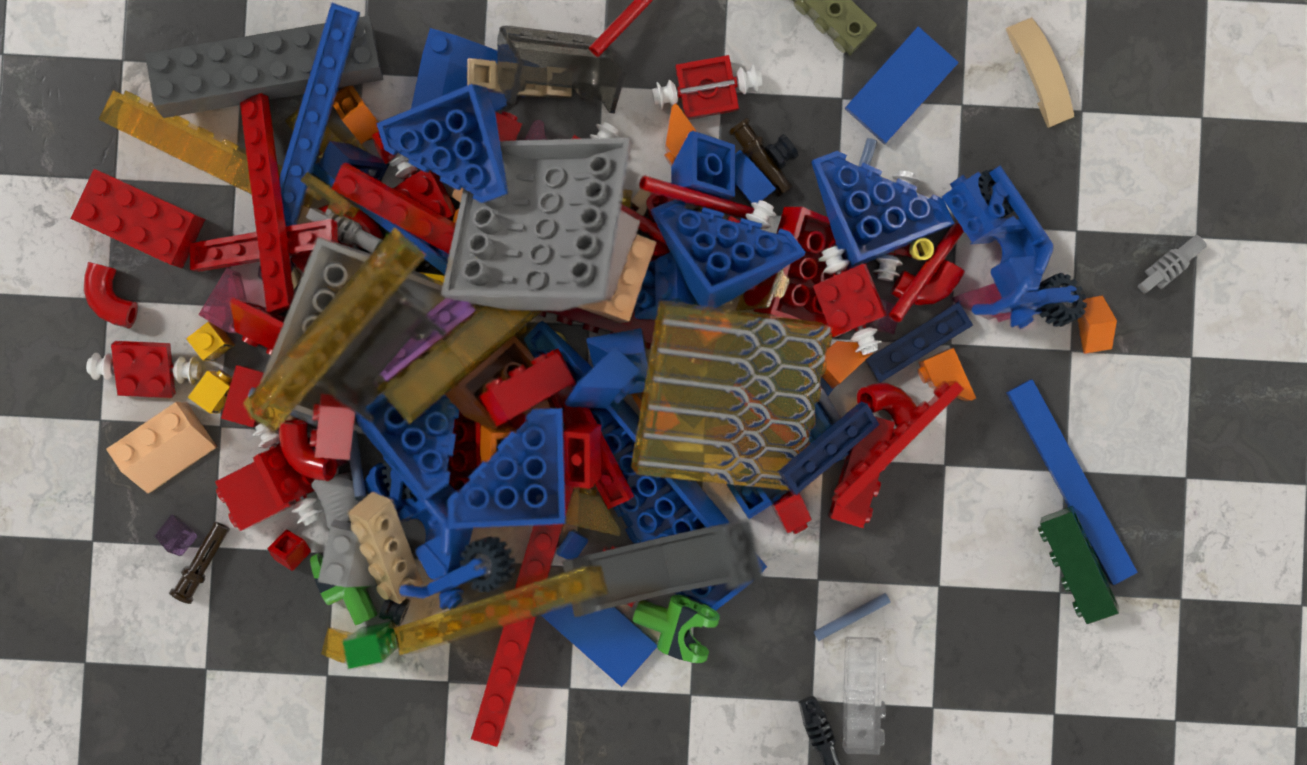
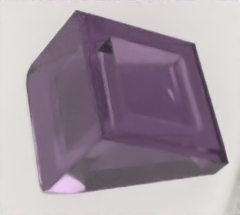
M171 515L155 534V537L167 552L182 556L195 541L197 534L176 516Z

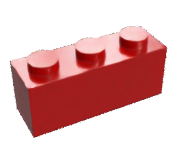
M558 353L550 357L543 354L531 361L532 367L525 369L524 365L510 372V379L503 381L500 377L486 385L488 391L481 395L480 398L496 426L505 423L574 383L572 376Z

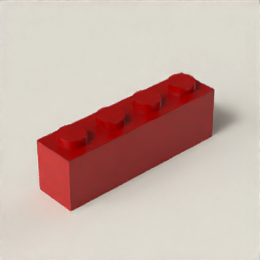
M875 416L879 426L849 450L850 454L845 457L837 486L844 480L848 482L855 475L854 469L862 461L866 460L868 462L875 455L873 451L884 440L889 442L895 436L893 432L895 422ZM880 473L844 509L832 500L828 517L864 528V524H868L872 517L873 508L870 507L872 498L877 497L881 487V482L878 481Z

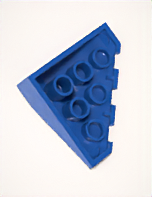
M430 28L421 58L411 109L467 86V59L469 58L496 61L498 64L539 68V65L460 36ZM489 92L495 112L507 107L506 102L518 96Z
M470 84L376 123L384 149L393 155L399 153L409 158V164L424 172H429L430 170L440 175V181L457 190L463 188L474 194L473 199L480 203H486L508 194L496 115L487 87Z
M835 151L811 161L836 245L839 250L845 249L841 255L842 259L850 261L846 267L847 270L870 262L909 245L919 238L927 237L955 224L943 198L934 194L931 198L916 192L918 187L899 178L896 182L888 180L881 176V170L866 163L857 166L845 160L846 154Z
M676 199L651 209V214L690 292L704 312L730 302L805 255V251L790 231L779 229L778 234L761 230V223L741 218L740 223L723 219L724 213L704 207L702 213L685 208L686 202Z
M449 349L355 410V422L424 501L447 486L450 472H447L449 457L453 455L456 435L453 434L455 419H458L459 410L445 394L464 378L465 369Z
M562 408L533 409L525 417L527 419L525 423L515 433L512 431L497 447L499 450L487 463L483 461L469 476L471 480L459 492L455 491L448 498L449 529L565 524Z

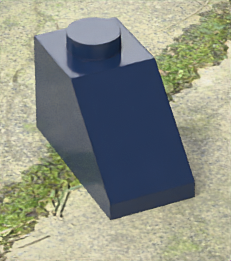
M329 141L319 163V166L334 180L341 166L346 162L380 182L389 166V163L385 164L381 158L352 144Z

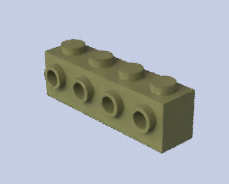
M793 0L795 8L802 15L807 14L814 21L813 24L822 34L827 33L833 39L835 47L843 53L847 52L850 56L877 27V24L852 0Z

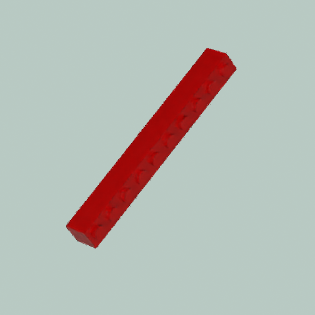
M564 486L565 520L575 487ZM564 524L533 525L471 740L494 747L499 745Z

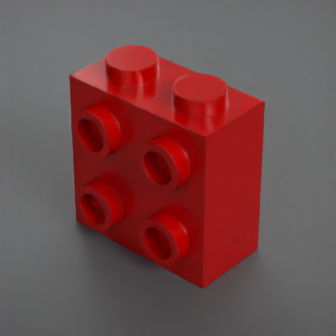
M255 462L215 481L218 487L216 488L217 496L221 502L226 503L230 511L228 514L230 522L235 528L238 527L239 531L249 529L297 504L294 500L277 507Z

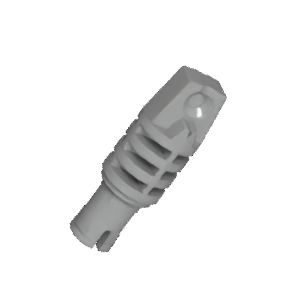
M317 208L309 209L306 218L313 222L326 219L337 221L338 241L348 246L355 244L374 255L379 252L383 240L362 230L359 223L330 208H327L326 212Z
M1195 235L1179 249H1171L1144 271L1149 277L1137 287L1143 294H1146L1156 285L1160 290L1163 289L1188 268L1189 261L1207 247L1206 242L1200 236Z

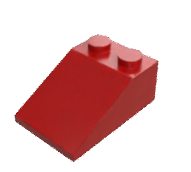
M232 297L230 306L235 332L243 335L242 341L254 347L261 344L267 347L266 353L271 355L286 318L279 314L267 313L266 308L259 304Z

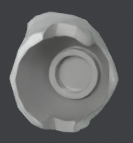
M350 472L335 474L331 481L314 480L311 484L317 493L319 501L322 502L321 506L324 508L323 511L329 529L333 519L344 522L351 521L348 512L362 501L355 500L353 481L350 480L352 479V474Z

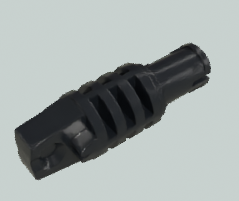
M810 696L799 701L805 730L812 748L819 752L823 765H842L834 748L836 739L827 716L816 697Z

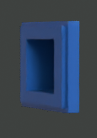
M573 528L557 549L556 554L567 560L576 558L589 540Z

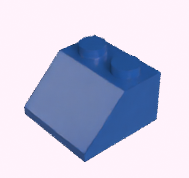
M696 131L689 132L671 166V183L726 200L735 197V145Z
M641 328L586 338L593 367L616 347L640 370L634 378L637 383L628 394L653 390L650 365Z
M614 347L578 382L564 403L568 407L607 408L613 401L619 404L637 383L634 378L640 370Z

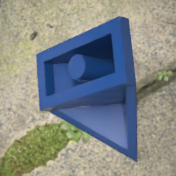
M743 468L735 473L734 476H731L734 485L727 484L724 480L748 519L773 505L789 488L781 485V482L770 478H761L753 486H747L759 477V473H756L753 478L746 482L736 481L743 478V476H749L753 473L748 468Z

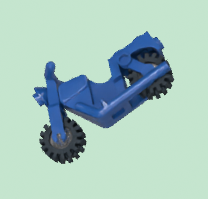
M1001 165L994 170H986L981 174L977 172L968 179L965 175H962L950 183L952 189L945 193L942 198L961 225L963 231L972 241L970 245L988 244L997 240L1002 248L1000 263L990 271L1002 299L993 304H975L972 306V313L975 315L1010 313V326H1018L1019 329L1034 321L1032 317L1034 314H1039L1041 318L1046 316L1045 322L1048 324L1053 322L1055 327L1065 326L1082 317L1081 315L1085 313L1084 308L1087 307V303L1083 302L1086 296L1085 294L1081 295L1080 291L1083 289L1081 286H1076L1077 281L1075 279L1070 280V275L1058 273L1041 282L1054 249L1053 243ZM1015 211L1020 219H1016L1014 216L1010 218L1004 217Z
M383 457L385 460L383 464L378 463L370 469L369 475L364 481L365 490L369 494L374 492L391 499L400 523L419 519L425 527V543L417 547L415 552L431 579L437 580L424 587L402 585L399 588L401 595L424 599L440 593V608L442 610H453L463 601L462 595L464 594L463 589L456 587L473 582L471 587L474 590L479 588V592H488L508 584L507 581L513 578L511 573L515 572L516 567L511 566V564L515 563V557L510 558L509 554L513 553L511 548L505 549L507 546L505 541L500 542L499 537L493 538L488 536L470 542L473 528L449 529L448 498L455 492V489L449 483L424 501L385 457Z

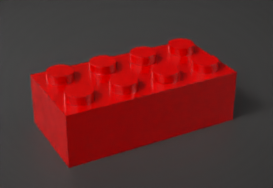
M93 169L70 218L179 268L184 267L190 254V243H195L206 220L96 169Z

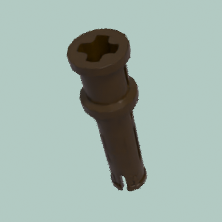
M746 118L735 125L728 133L730 136L734 135L743 148L742 153L752 158L759 170L776 188L775 192L779 197L793 186L764 148V139L757 136L749 125V118Z
M214 521L191 564L182 569V576L175 588H171L169 594L173 598L186 604L193 602L192 596L199 584L204 583L206 577L204 573L225 536L230 531L229 527Z

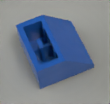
M671 252L649 262L635 303V318L679 320L681 318L670 316L685 317L699 311V303L690 292Z

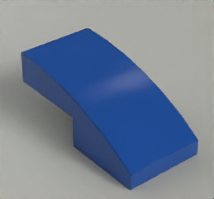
M741 150L735 154V188L740 190L750 204H758L759 200L763 201L776 188Z

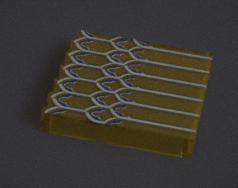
M660 300L631 464L635 473L645 476L789 490L778 471L810 445V431L814 428L816 421L814 414L815 405L821 396V388L819 386L821 375H824L826 371V350L832 341L831 328L820 322Z

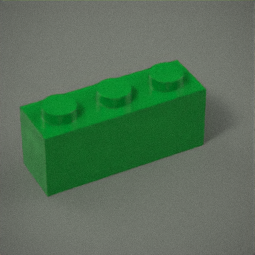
M393 620L363 626L342 641L348 670L382 663L399 647L398 643H401V633L399 627H395Z

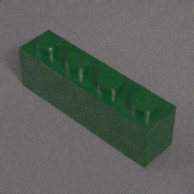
M1073 505L1041 517V526L1038 527L1039 534L1043 542L1048 541L1052 549L1049 552L1050 558L1055 567L1060 566L1064 575L1061 577L1062 584L1067 593L1072 592L1075 601L1072 604L1078 618L1083 617L1087 625L1119 614L1117 600Z

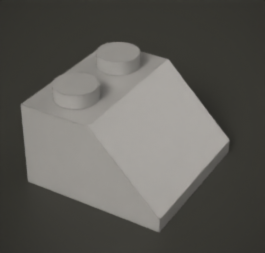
M333 519L318 582L342 587L376 586V581L368 570L369 564L367 559L360 551L361 544L358 537L351 529L352 523Z

